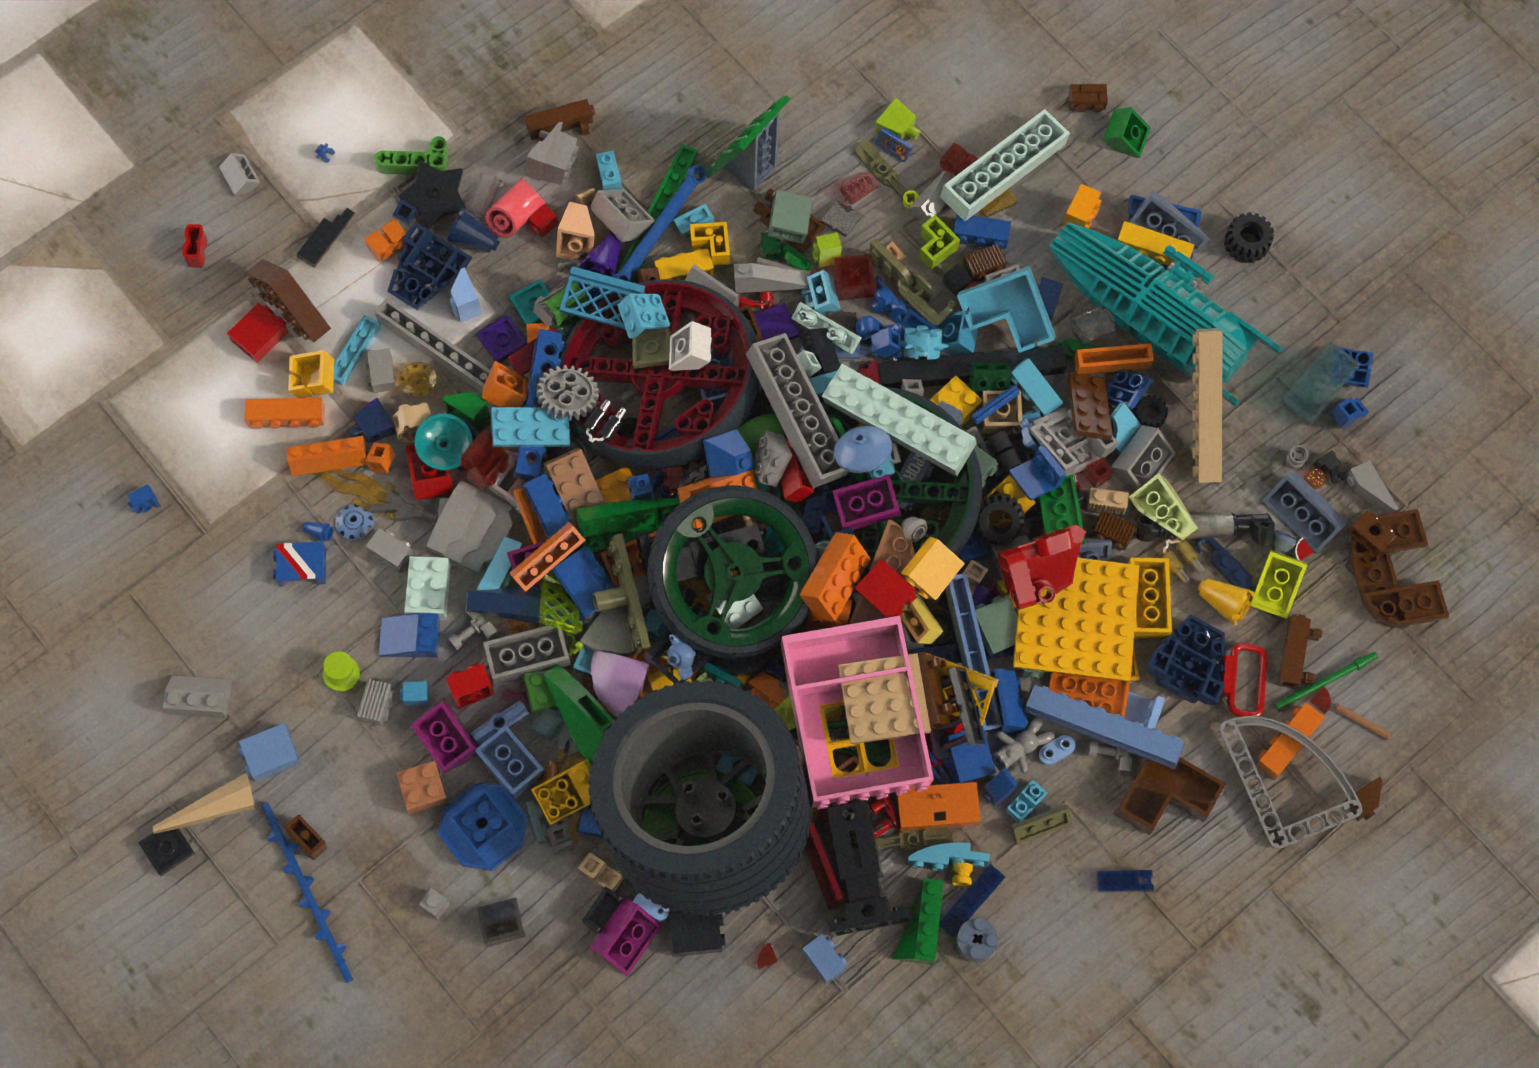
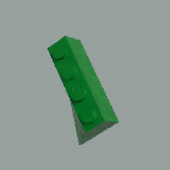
M923 878L911 910L913 921L906 923L893 960L928 965L934 964L943 880Z

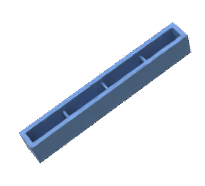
M958 574L947 585L945 592L962 665L990 676L967 574ZM980 688L975 691L980 701L986 699L987 690ZM994 691L984 724L981 726L984 731L1002 727ZM977 705L976 708L980 719L981 711Z
M1034 685L1026 704V712L1172 769L1176 768L1184 748V742L1177 736H1167L1156 728L1149 729L1144 727L1138 721L1131 722L1125 720L1119 714L1112 715L1107 713L1101 707L1094 708L1085 701L1070 699L1064 693H1054L1046 686Z

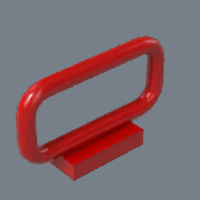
M1238 643L1232 648L1230 655L1222 657V665H1224L1222 682H1224V689L1220 698L1227 697V708L1237 717H1260L1264 711L1268 657L1265 650L1255 644ZM1241 650L1255 652L1260 657L1256 710L1253 712L1240 710L1235 706L1238 654Z

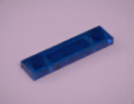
M989 864L941 919L939 926L951 937H954L961 926L973 916L1000 885L1005 876L993 865Z

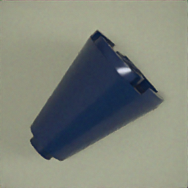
M462 208L458 213L460 217L453 222L446 240L489 253L492 250L496 251L500 243L497 240L498 236L467 209Z

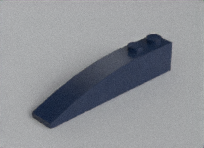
M538 586L531 587L526 592L523 588L468 591L466 594L465 611L545 626L560 622L561 629L573 631L584 625L583 614L565 590Z

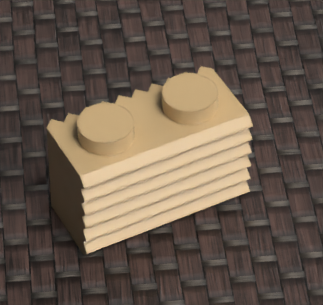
M1091 487L1087 496L1086 511L1101 513V510H1104L1111 515H1120L1122 517L1127 510L1129 492Z

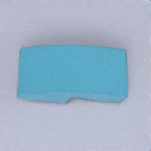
M1032 780L1007 807L1005 812L1017 823L1023 821L1048 792Z

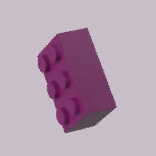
M889 474L833 491L843 529L851 526L852 530H856L901 516Z

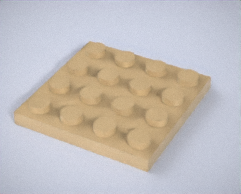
M918 653L909 654L908 657L924 734L931 732ZM902 655L839 664L838 670L840 678L906 667ZM907 672L841 683L851 744L919 735V726Z

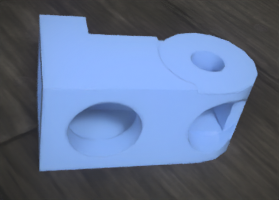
M638 893L633 900L634 903L638 904L657 922L662 923L668 919L669 908L664 909L661 905L652 903L651 899L647 900L641 893Z

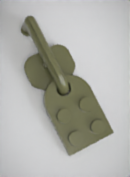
M876 238L870 242L869 260L872 265L878 266L887 279H891L897 284L900 295L930 324L934 326L941 324L959 307L956 302L949 301V305L941 313L937 314L924 301L931 302L933 299L934 291L930 284L919 274L908 271ZM911 285L913 286V288H914V290L916 291V293H914V292L909 288Z

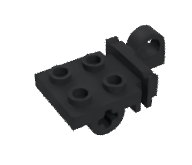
M1020 425L1015 429L1014 427L1011 428L1008 432L1000 431L978 445L979 448L997 461L998 465L996 467L998 468L993 474L995 479L1008 474L1010 469L1034 458L1036 452L1026 448L1022 442L1021 430L1023 429Z

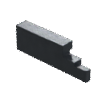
M346 208L342 215L338 214L333 222L324 218L299 250L297 257L315 268L348 225L355 212Z

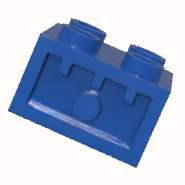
M1044 445L1037 449L1033 459L1009 471L1010 476L1030 501L1060 487L1066 475Z

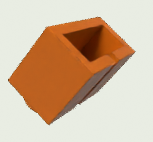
M395 218L381 227L384 234L376 230L364 238L367 248L379 263L389 259L394 252L404 247L403 239L406 232Z

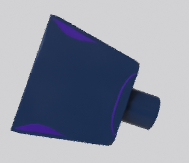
M375 398L353 416L357 426L348 430L351 438L363 435L368 443L396 434L395 425L378 398Z

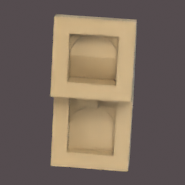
M974 560L970 561L963 572L967 574L972 596L977 585H980L988 571V568Z
M589 853L578 867L583 874L602 888L606 886L614 892L624 880L623 875L609 867L592 853Z

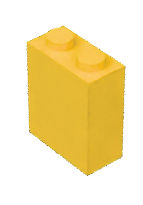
M929 537L901 574L906 577L905 581L913 588L916 586L919 589L918 593L923 598L936 600L965 563L941 541Z

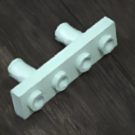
M801 302L791 318L808 329L828 328L827 337L835 345L851 354L854 353L862 338Z

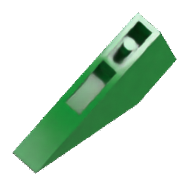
M677 498L639 499L576 509L578 531L585 539L582 543V548L587 546L591 552L606 550L614 535L622 533L624 543L636 539L634 534L636 531L642 530L646 534L658 531L666 517L680 505V500Z
M557 664L543 674L544 680L576 748L585 759L589 760L592 766V758L596 755L595 750L599 747V741L604 737L606 729L610 728L613 718L571 674Z

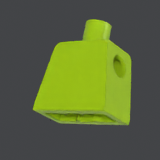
M897 98L893 100L875 124V131L877 133L884 127L901 139L908 135L916 140L920 134V130L914 127L916 123L915 114Z

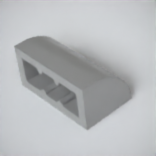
M231 153L219 166L235 196L246 194L260 184L245 154Z

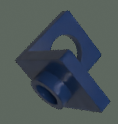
M821 516L825 527H822L826 538L830 537L832 539L834 534L825 516ZM851 526L838 532L855 535Z

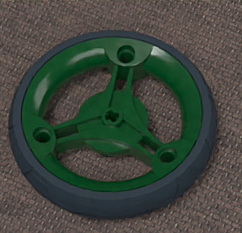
M730 485L714 487L701 491L683 501L666 517L658 529L648 559L647 575L650 595L664 624L691 648L720 658L736 659L756 656L780 645L782 636L795 633L807 617L810 609L799 594L816 567L818 556L813 539L801 518L793 509L777 497L747 486ZM725 515H742L762 522L782 542L784 549L781 556L761 558L755 550L746 544L739 542L725 543L710 527L713 519ZM695 519L700 520L702 523V527L698 531L692 525ZM706 531L718 545L713 551L701 537ZM693 537L698 540L707 555L704 565V578L709 590L712 592L706 616L698 617L685 602L677 580V564L681 549L686 540ZM790 558L796 561L794 569H790L787 565ZM780 561L781 570L763 572L762 563ZM736 567L735 571H738V574L731 576L732 573H729V570ZM783 574L789 580L782 602L763 621L741 629H729L724 623L732 604L751 597L758 590L764 578ZM720 598L726 602L718 619L712 615ZM709 622L716 624V630L713 633L707 630Z

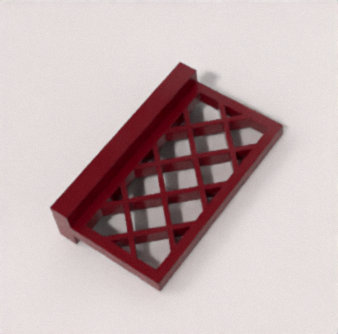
M811 822L809 837L806 839L807 844L804 849L827 907L831 910L847 904L848 901L818 828L815 829L813 822Z

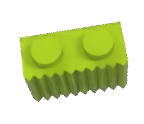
M837 232L831 233V235L828 233V235L824 234V236L816 237V243L813 244L814 252H812L814 263L817 262L819 268L840 263L842 246Z

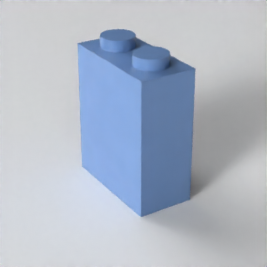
M285 723L239 741L241 748H238L242 760L246 759L248 764L245 766L248 777H253L256 782L301 764Z

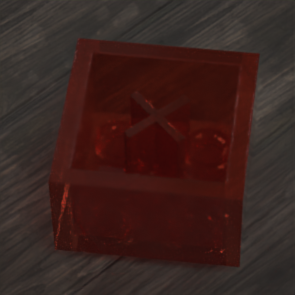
M871 254L834 258L833 271L839 301L875 296L876 285Z

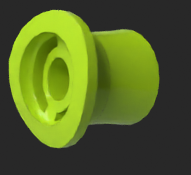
M336 651L329 654L324 660L323 679L330 689L344 692L353 689L357 685L360 678V669L356 661L347 653Z

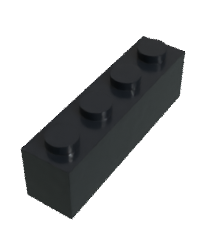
M828 328L809 329L800 337L803 349L814 353L821 366V369L813 377L838 371L841 366L833 342L827 337Z

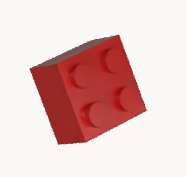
M483 663L472 664L468 666V669L461 672L454 671L449 674V677H446L458 709L495 695Z

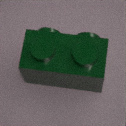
M971 362L969 377L971 390L978 393H983V391H1006L1010 388L1011 368L1008 363Z

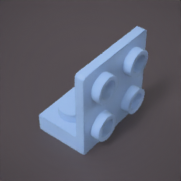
M1129 692L1125 720L1131 722L1138 721L1149 729L1156 728L1165 698L1157 696L1155 701Z

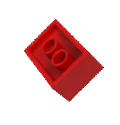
M415 444L406 445L415 501L452 494L453 488L449 470L441 471L427 466L419 458Z

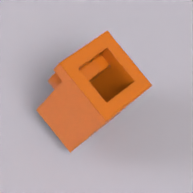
M373 443L365 462L372 472L388 474V468L396 453L392 446L387 443Z

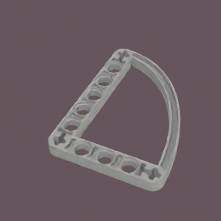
M1257 716L1236 717L1221 724L1220 734L1267 839L1273 848H1284L1354 819L1362 813V805L1339 767L1324 750L1300 731L1279 721ZM1226 724L1234 727L1232 730L1234 737L1236 735L1239 736V738L1233 739L1229 743L1227 739L1231 737L1228 732L1224 733L1223 731L1226 728ZM1261 726L1273 729L1296 740L1317 757L1328 769L1348 801L1283 828L1238 727ZM1234 742L1241 743L1243 746L1242 752L1234 753L1231 745ZM1243 760L1249 761L1251 764V769L1247 772L1242 771L1239 767L1240 762ZM1250 779L1258 780V789L1251 790L1248 787V781ZM1259 797H1264L1267 800V806L1263 809L1256 805V800ZM1350 803H1352L1353 806L1357 805L1358 809L1356 810V814L1354 815L1352 812L1347 813L1345 815L1348 818L1344 819L1343 812L1339 809V807H1343L1344 811L1350 808ZM1331 811L1339 813L1340 819L1338 822L1334 823L1329 820L1328 815ZM1270 815L1275 818L1276 823L1273 827L1265 825L1264 819L1266 816ZM1312 819L1320 820L1321 827L1319 830L1311 829L1310 821ZM1278 826L1280 831L1276 832L1279 837L1283 836L1284 838L1280 846L1278 843H1273L1275 839L1274 833L1270 835L1268 833V830H1274ZM1295 826L1300 827L1303 831L1302 836L1299 838H1295L1291 834V829Z

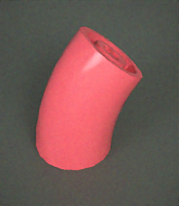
M521 178L488 209L486 213L487 226L497 236L509 238L546 202Z

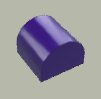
M977 585L972 596L973 604L979 605L984 603L985 606L988 605L994 590L985 585Z

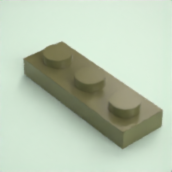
M1065 804L1012 824L1011 828L1014 840L1019 845L1072 825L1069 808Z

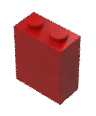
M258 302L227 332V335L234 345L258 363L288 333V330L286 328L287 323L280 316L278 318L275 317L273 311L265 305L263 307Z
M882 559L855 587L886 618L901 616L903 614L901 609L906 604L910 606L917 598L915 596L917 591Z

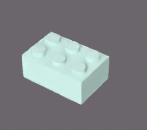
M409 557L405 601L406 615L431 613L438 614L440 620H446L451 570L449 558Z

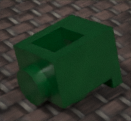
M768 231L761 233L762 258L767 260H780L781 258L780 239L768 236Z

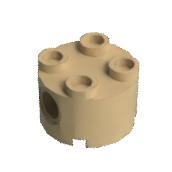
M427 403L414 406L404 404L398 407L399 411L393 415V420L399 441L402 439L404 443H415L418 427L424 420L432 416Z

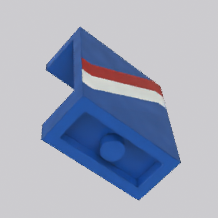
M323 541L276 544V550L273 551V560L276 562V569H273V579L277 581L279 587L283 586V581L316 580L318 585L326 584V546Z

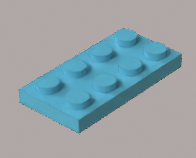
M491 408L493 447L570 446L568 416H565L563 420H561V415L554 418L553 412L547 414V408Z

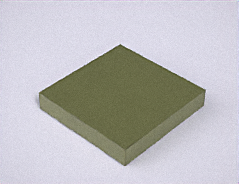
M670 328L646 330L636 338H632L634 369L669 365Z

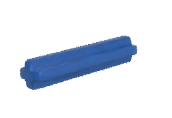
M1015 385L1011 386L973 413L972 420L976 424L980 423L1018 396L1020 390Z

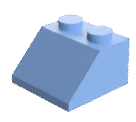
M465 267L461 268L450 291L452 298L449 300L454 316H459L460 321L464 322L482 315L479 299Z

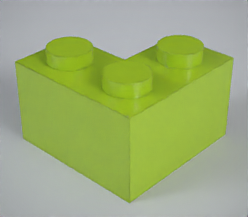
M936 214L921 226L920 236L927 244L920 248L919 259L932 271L958 250L960 239Z

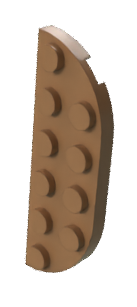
M888 520L869 572L882 559L905 580L906 577L901 572L915 556L912 542L905 539L903 528L892 520ZM860 594L849 624L884 619L886 617Z

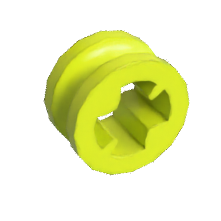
M911 190L903 195L902 203L907 209H910L909 207L914 203L912 201L908 202V197L910 199L911 197L914 198V202L919 197L917 192Z

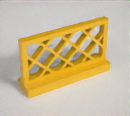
M946 660L947 666L939 668L938 672L941 673L939 674L940 677L947 675L950 678V668L966 667ZM966 668L976 706L978 705L981 711L979 720L982 726L994 688L997 687L999 679ZM952 686L943 689L945 700L949 699L945 690ZM980 688L988 691L986 699L982 701L979 700L975 692ZM960 712L953 713L952 715L960 716Z

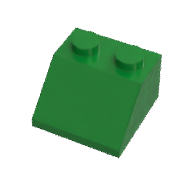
M1132 107L1115 109L1103 140L1115 151L1140 158L1151 127Z
M472 392L444 396L442 399L446 414L454 415L462 421L467 418L477 431L481 429L490 417L487 402L480 394L475 395Z

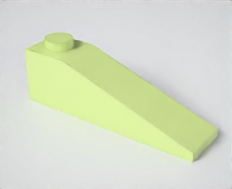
M1159 473L1129 496L1139 512L1182 540L1198 529L1173 487Z

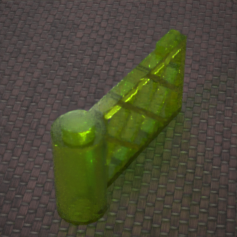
M551 569L539 580V585H541L540 623L577 634L582 631V621H579V609L573 600H569L565 596L569 594ZM547 589L553 590L555 594H551ZM559 597L564 603L561 604L556 598ZM550 601L554 607H551L547 602ZM565 607H569L573 612L569 613ZM559 610L564 616L560 617L555 611ZM550 614L554 620L547 618L546 615ZM568 619L573 624V626L567 624L565 620Z

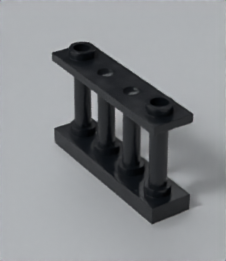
M963 667L950 668V678L941 681L942 689L953 685L955 697L945 701L946 703H951V705L958 704L960 716L950 719L951 724L936 730L931 729L932 750L936 758H950L949 749L967 742L968 746H982L986 744L967 670ZM963 723L965 735L946 742L943 731Z

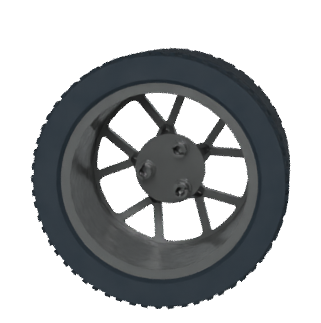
M699 680L694 682L685 681V683L667 685L662 689L654 690L650 694L647 693L643 698L634 701V704L626 707V710L620 713L616 720L612 721L610 728L606 729L604 737L600 739V745L595 750L596 755L592 758L593 764L589 771L591 776L588 780L590 784L588 788L589 800L594 819L624 878L647 900L651 899L652 903L659 904L664 909L669 908L672 912L679 911L685 915L690 913L692 916H697V914H703V916L713 914L715 916L723 912L727 914L732 910L738 911L741 907L751 906V903H756L763 896H768L771 890L774 891L780 882L783 883L785 877L791 874L793 866L797 865L798 858H801L802 850L807 844L806 839L809 837V827L811 825V803L795 742L787 725L783 723L782 718L776 714L773 708H769L766 702H762L758 696H753L751 692H745L738 686L732 687V684L727 683L725 685L718 681L714 683L706 680V682H700ZM703 754L707 761L711 780H702L695 783L688 781L683 784L681 789L672 772V765L682 759H689L688 757ZM712 754L731 755L739 758L740 762L719 780ZM753 766L766 780L765 790L762 795L741 806L734 799L733 794L728 788L748 768ZM663 772L666 773L677 794L676 797L647 796L650 787ZM642 807L675 808L678 821L677 832L655 836L646 833L641 825ZM745 823L737 831L724 838V831L731 824ZM695 838H707L710 842L705 845L686 846Z

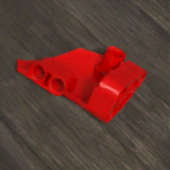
M1075 524L1036 538V541L997 554L1004 580L1018 610L1042 602L1050 603L1054 600L1057 593L1073 584L1076 562L1086 533L1085 530ZM1047 588V594L1041 597L1042 590Z

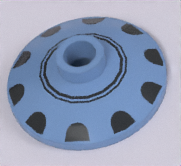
M350 504L343 507L335 519L338 533L343 538L352 541L365 538L371 532L374 525L371 511L360 504ZM353 517L357 518L355 522H351L350 519Z

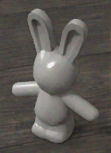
M1036 716L1026 730L1017 734L1015 740L1002 731L997 732V738L1007 744L991 754L993 763L999 771H1002L1004 768L1007 769L1018 760L1020 771L1027 773L1028 767L1024 754L1031 753L1037 746L1050 743L1055 739V735L1052 732H1046L1039 736L1035 735L1043 725L1044 720Z

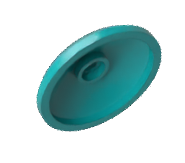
M451 414L430 416L421 423L415 435V449L419 458L427 466L436 470L447 471L461 466L468 459L472 450L473 439L470 429L460 418ZM445 442L447 446L442 448L439 443Z

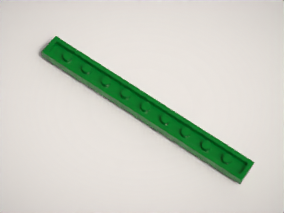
M681 144L647 212L655 221L686 179L688 168L693 165L698 155L697 149ZM649 230L632 242L617 273L621 271ZM645 260L642 262L637 271L641 270ZM635 274L630 279V282L634 283L636 280Z

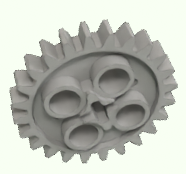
M564 365L563 369L556 366V371L550 368L549 374L544 372L543 378L540 377L539 383H537L536 397H538V403H542V409L547 408V414L553 412L554 418L561 415V420H563L565 416H568L569 421H571L572 416H575L577 420H579L580 414L586 417L587 412L592 413V408L596 407L599 398L597 382H593L594 377H588V372L581 373L582 368H579L577 371L574 370L573 365L571 369H568L566 365Z

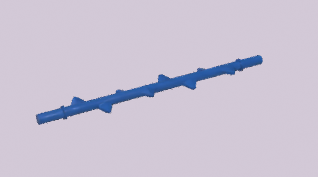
M266 802L261 807L269 822L268 825L273 830L267 839L269 842L279 843L288 861L287 865L283 868V872L294 874L304 895L299 906L300 908L311 909L320 928L315 935V939L326 941L336 961L335 965L338 966L345 982L349 983L354 979L345 963L346 960L342 957V953L347 946L344 943L335 942L326 923V919L331 912L330 910L319 909L309 888L314 882V878L303 876L293 855L299 846L297 843L287 842L278 824V819H276L269 803Z

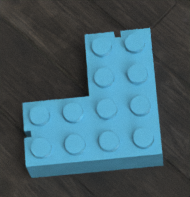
M1030 266L960 291L957 295L962 310L966 311L965 318L970 331L1006 318L1019 353L1034 348L1036 339H1038V346L1055 340L1054 329Z

